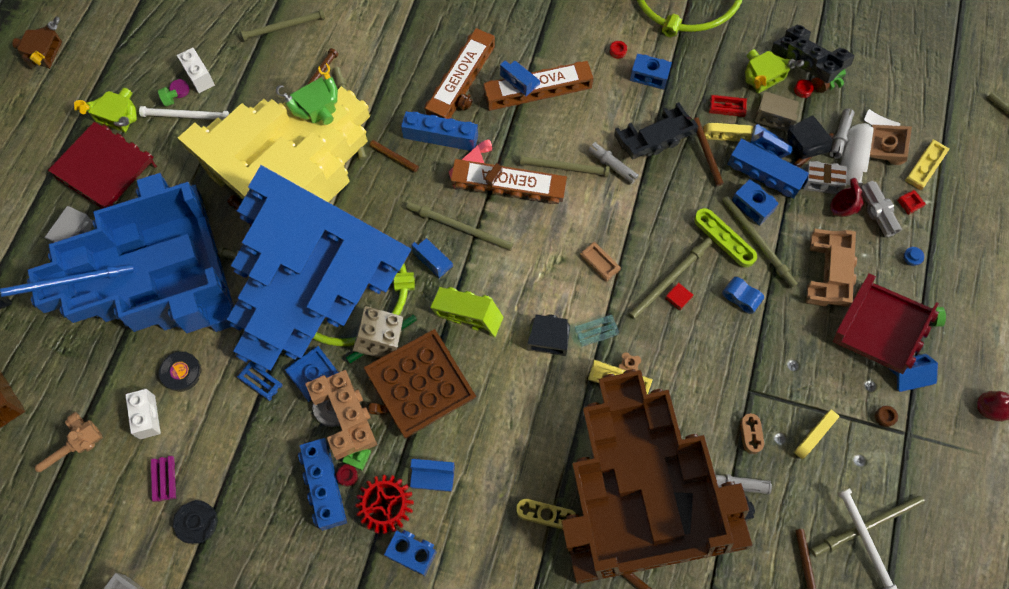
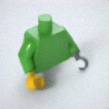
M327 63V72H322L320 66L318 68L319 73L324 76V80L320 77L290 94V96L286 93L280 95L278 90L284 86H277L276 94L284 98L283 102L294 116L304 120L309 119L312 123L322 120L325 125L333 122L334 117L332 113L336 111L334 105L338 100V89L333 77L329 75L330 66Z

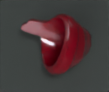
M857 178L850 179L851 187L841 190L832 199L830 210L837 217H848L857 214L863 206L862 189L858 185Z
M1003 391L983 393L977 401L978 411L985 418L993 421L1003 422L1009 420V394Z

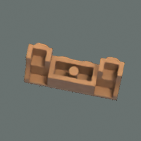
M813 230L811 233L810 251L825 253L824 282L811 281L807 285L806 303L820 306L834 304L849 307L852 304L853 286L856 283L854 268L857 264V257H855V231Z
M346 370L328 378L324 375L305 383L314 405L329 399L331 400L343 431L327 437L336 460L378 445L367 421L371 418L366 407L362 408L360 404L363 398L359 389L354 390Z

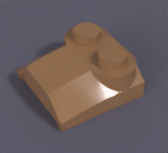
M873 124L870 157L888 160L894 165H901L907 162L912 127Z

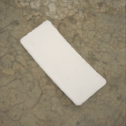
M870 109L864 119L871 125L900 126V123L886 119Z

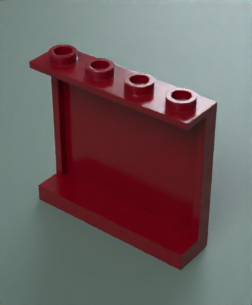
M93 122L48 171L56 180L99 208L104 209L113 206L116 200L148 165L154 168L157 166L153 161L154 157L149 152L140 151L136 144L126 142L125 138L118 133L113 134L106 125L103 124L101 126Z
M868 273L840 324L833 342L898 373L904 374L907 368L911 369L917 359L913 357L914 353L919 354L924 345L921 339L922 337L927 338L932 328L928 325L930 322L934 323L939 314L936 311L939 303L936 302L934 307L930 308L875 284L876 276Z

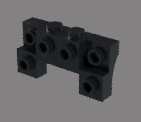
M798 24L787 29L784 37L773 42L771 52L784 59L803 60L804 65L800 68L826 83L833 81L841 71L851 66L855 57L854 54L841 47L830 52L809 40L811 31Z
M678 102L674 109L669 111L667 108L663 109L662 117L664 120L640 129L639 133H637L633 124L629 123L624 130L620 131L619 128H616L614 136L621 148H625L633 160L645 154L647 157L653 154L658 155L664 149L676 147L682 138L696 133L699 126Z

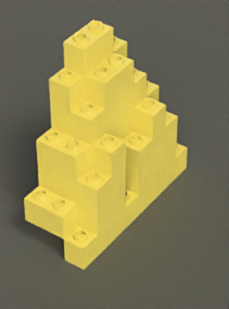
M341 86L338 89L337 103L334 105L336 111L332 113L334 120L332 123L325 125L322 120L312 123L309 119L304 120L294 116L285 103L278 104L273 99L269 102L263 99L254 108H247L243 103L240 104L224 120L217 118L208 127H200L194 123L178 139L183 147L197 158L212 180L220 187L224 184L228 185L242 199L245 198L249 191L248 186L260 165L329 202L350 182L347 176L348 172L344 168L345 163L359 148L368 142L366 131L361 125L370 117L369 107L363 100L359 101L352 91L345 90Z

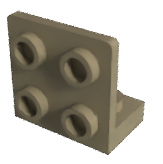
M764 92L754 122L787 132L788 128L796 122L798 116L796 111L799 102Z
M365 306L352 351L382 358L395 351L398 347L403 317Z

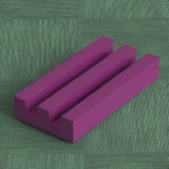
M173 456L151 459L153 502L176 499L175 460ZM165 463H168L169 495H166ZM158 464H160V492H161V496H159Z

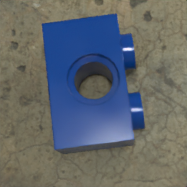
M637 53L630 81L664 90L672 62Z
M750 179L734 194L732 199L736 206L759 226L775 211L779 204L772 195L767 194L761 189L759 184L754 183Z

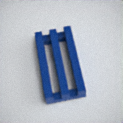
M251 361L237 376L242 382L269 401L278 392V388L283 386L282 383L271 375L255 367V364ZM250 368H253L275 385L273 387L250 372ZM245 374L268 389V394L245 378Z

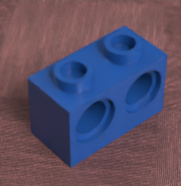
M396 530L384 555L426 576L437 553L433 549L434 544L424 539L422 542L414 539V534L403 530L402 533ZM401 541L408 543V548L404 552H398L396 549L397 544ZM419 551L427 552V559L424 562L416 561V554Z

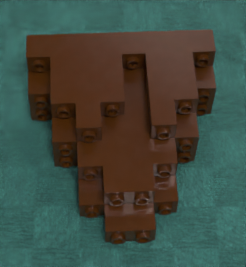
M635 369L626 370L623 374L619 375L607 374L599 379L604 404L595 402L583 408L594 459L582 457L573 463L584 516L579 517V514H572L566 516V520H562L566 546L571 555L576 583L581 584L751 549L753 545L745 521L749 507L742 483L735 484V481L721 484L722 487H718L705 436L691 434L682 440L669 389L664 391L663 389H655L650 394H647L642 372ZM674 492L693 493L690 534H684Z

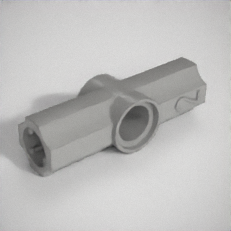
M874 181L867 182L861 186L862 195L868 204L867 212L871 219H876L884 236L891 237L899 233L902 228L893 213L894 205L889 198L885 199L879 186Z

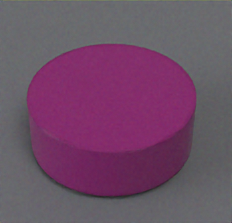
M178 79L170 84V91L175 89L178 94L176 98H183L188 95L190 89L186 81Z

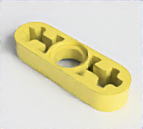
M708 123L703 126V131L706 139L740 142L742 138L747 142H751L754 126Z
M830 409L796 448L794 453L803 460L836 422L839 415Z
M530 499L521 500L516 508L517 515L523 520L563 529L561 519H558V524L554 523L557 516L556 511L561 512L560 517H566L567 514H576L570 509ZM528 504L529 509L535 510L536 506H539L537 518H533L535 514L533 512H528L527 515H524L520 507ZM543 509H550L552 511L553 518L546 521L542 519L541 511Z

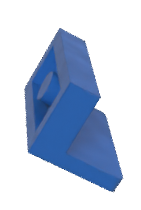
M504 61L500 64V76L525 96L529 95L540 85V80L518 62L513 61L509 64L507 61Z
M758 124L754 126L751 144L779 158L791 154L792 147L786 144L782 138Z
M427 238L419 245L415 242L411 244L413 254L438 278L453 267V263Z
M922 354L913 356L917 359L911 369L907 368L904 374L890 368L888 369L897 376V390L902 392L936 384L938 362L929 355Z
M411 460V488L452 491L455 471L454 462Z

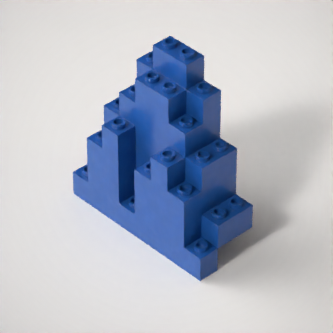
M260 165L248 186L249 191L237 210L241 214L239 218L252 226L242 241L243 245L231 265L235 268L234 272L244 278H247L248 275L250 277L238 296V301L227 320L231 322L230 326L240 331L242 328L245 329L233 351L237 353L236 357L245 362L248 359L255 362V367L262 371L267 369L271 371L283 349L286 350L285 354L293 359L297 357L302 358L325 317H328V323L336 327L339 324L344 326L368 284L370 290L378 294L381 291L386 293L395 275L403 266L411 248Z
M161 173L137 180L139 188L136 189L138 198L94 211L95 220H93L95 230L49 244L50 253H48L50 263L28 270L29 278H27V283L104 270L106 267L114 265L116 267L133 265L134 272L121 274L116 278L109 279L105 277L32 291L31 302L35 308L40 309L44 313L60 308L62 316L69 319L72 323L97 316L101 317L105 322L121 319L124 325L134 332L153 325H160L164 330L174 327L182 328L186 334L207 326L212 327L215 332L232 327L230 326L231 322L227 318L234 305L220 258L217 255L218 250L202 195L197 186H190L189 182L170 187Z

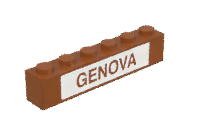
M476 28L473 34L468 36L466 45L461 47L457 59L452 61L450 70L443 75L440 86L435 88L433 97L426 102L424 107L426 115H435L446 119L452 117L458 107L462 94L467 93L495 47L494 35Z
M588 61L575 62L574 64L560 65L556 68L532 72L540 80V85L527 96L505 79L491 80L484 83V96L488 109L491 111L592 89L594 78Z
M455 159L451 182L452 185H455V188L466 189V187L473 188L476 192L488 190L492 191V194L495 195L507 193L511 194L510 196L514 198L525 196L533 201L544 199L552 204L563 202L567 176L502 166L503 172L491 187L486 183L485 178L494 165Z

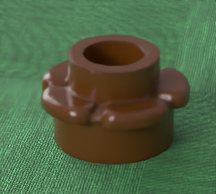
M462 94L459 100L458 107L462 111H465V109L469 110L473 100L470 99V94Z

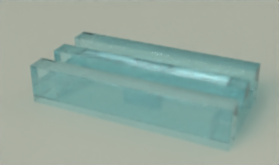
M612 315L575 327L581 347L619 334ZM607 322H610V323H611L610 325H607V326H604V327H600V328H597V329H594V330H591V331H588V332H585V333H582V332H581V331H583V330H586V329H589V328H592V327H595V326H598V325H601V324H604V323H607ZM613 329L612 331H609V332H606V333H603V334H600V335H597V336H594V337H591V338H588V339H585V340H584V338H586V337H589V336H592V335H595V334H598V333H601V332H604V331Z

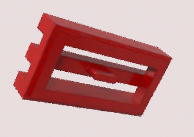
M711 95L709 113L745 117L747 99Z

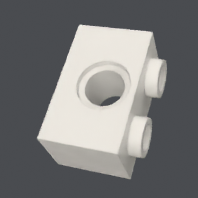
M194 48L177 55L198 93L215 86L209 72Z
M147 389L126 394L131 434L138 439L161 434L155 395Z

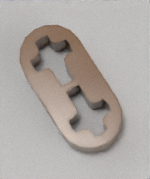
M746 414L740 421L743 447L749 454H757L764 447L761 421L755 414ZM749 419L752 423H755V425L752 427V432L750 425H746V422ZM752 436L754 443H758V446L755 447V449L752 445H749V443L752 441Z

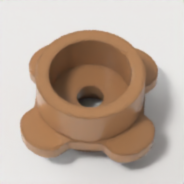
M623 353V360L619 368L624 370L635 369L638 371V364L641 363V358L639 356H631L629 353Z

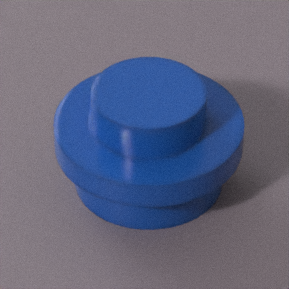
M910 247L904 253V260L911 266L920 265L924 261V253L917 247Z

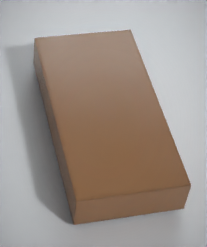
M595 242L580 253V256L606 282L621 269Z

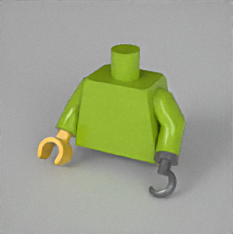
M753 49L746 56L750 61L745 70V81L747 84L753 85L756 92L760 93L785 80L790 68L795 66L801 67L804 65V61L784 59L774 55L771 51L759 55Z
M122 88L119 94L108 91L102 97L92 102H85L83 100L74 102V110H79L81 114H86L87 111L95 122L124 133L127 132L129 125L137 120L136 107L130 100L133 93L127 88Z

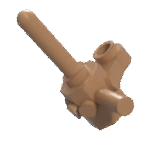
M72 413L65 421L71 430L66 436L68 440L66 445L35 466V471L42 472L71 451L82 453L85 450L87 452L92 450L95 443L103 438L101 432L92 421L84 422L78 413Z

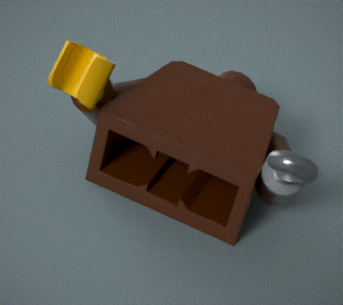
M55 17L45 27L36 30H26L22 39L14 38L13 47L18 50L22 60L30 68L37 66L51 68L62 43V40L55 32L60 21L59 17Z

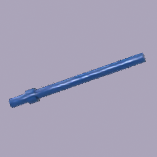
M132 264L120 267L114 265L106 267L104 270L1 288L0 294L1 297L105 277L111 279L121 274L134 272Z

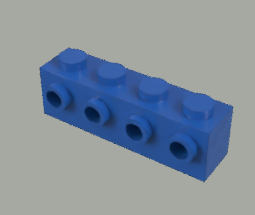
M406 111L401 126L404 139L472 151L476 147L478 139V124L468 121H456L452 118H440L435 115L429 116L418 112Z
M742 138L727 164L733 169L741 171L750 178L756 179L767 187L774 188L782 192L783 195L793 199L798 194L809 174Z
M323 438L300 445L301 452L298 453L301 465L304 464L306 472L303 473V479L306 485L309 484L310 493H307L310 506H314L315 513L312 514L315 527L318 526L319 529L324 531L347 524L328 442Z

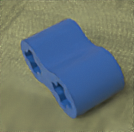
M733 277L722 291L723 296L727 300L737 304L748 314H753L764 300V295L759 290L752 288L739 277Z

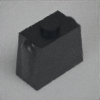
M814 115L789 127L787 131V141L801 160L831 151L833 139Z
M552 314L546 316L536 315L535 318H532L527 350L566 356L570 334L568 319L558 318Z

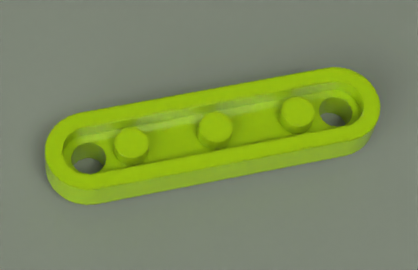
M703 208L697 211L694 218L695 224L740 266L748 268L754 265L757 260V253L711 210Z

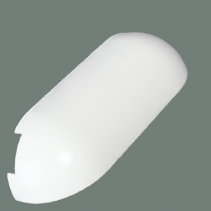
M866 123L857 124L849 129L848 142L843 149L840 165L847 166L846 184L851 186L850 179L857 178L858 185L861 187L863 172H867L873 127Z

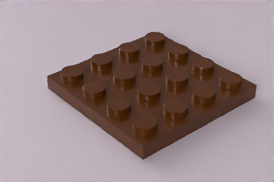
M435 329L364 367V371L404 439L476 399L475 393Z

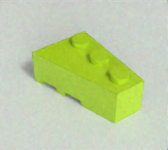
M439 287L430 307L438 317L461 325V322L473 325L472 329L476 331L479 328L487 330L490 333L489 336L496 337L504 318L491 297L482 295V297L476 296L469 291L459 292L452 287L447 289Z

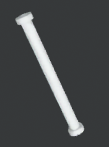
M140 106L139 109L141 117L164 116L198 119L219 118L224 120L229 115L228 111L221 113L146 108V106Z
M850 488L838 492L884 585L883 589H897L896 584L892 583L850 495L852 493Z

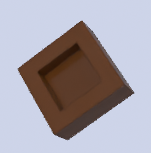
M497 163L494 165L485 178L488 185L491 187L494 185L503 172V167Z

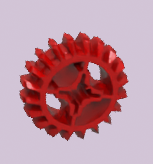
M382 475V481H379L376 476L374 477V484L370 481L366 482L369 486L368 489L361 487L360 490L364 493V496L357 495V499L362 501L355 504L356 508L362 509L357 512V516H364L360 522L362 524L368 522L366 527L368 530H371L375 525V533H379L381 527L384 534L388 533V527L394 533L396 532L394 525L398 524L400 528H403L401 520L404 519L407 522L410 520L405 513H413V510L407 507L414 505L413 500H407L413 494L412 492H406L409 488L407 484L401 487L402 479H398L394 483L395 477L393 475L389 481H387L386 475ZM383 488H392L398 491L400 495L387 496ZM377 491V500L368 507L371 496ZM382 496L387 502H390V504H387L388 514L387 511L382 506H380V504H382L381 502L383 501ZM402 501L399 513L393 518V508ZM370 513H384L387 521L375 520L370 516Z

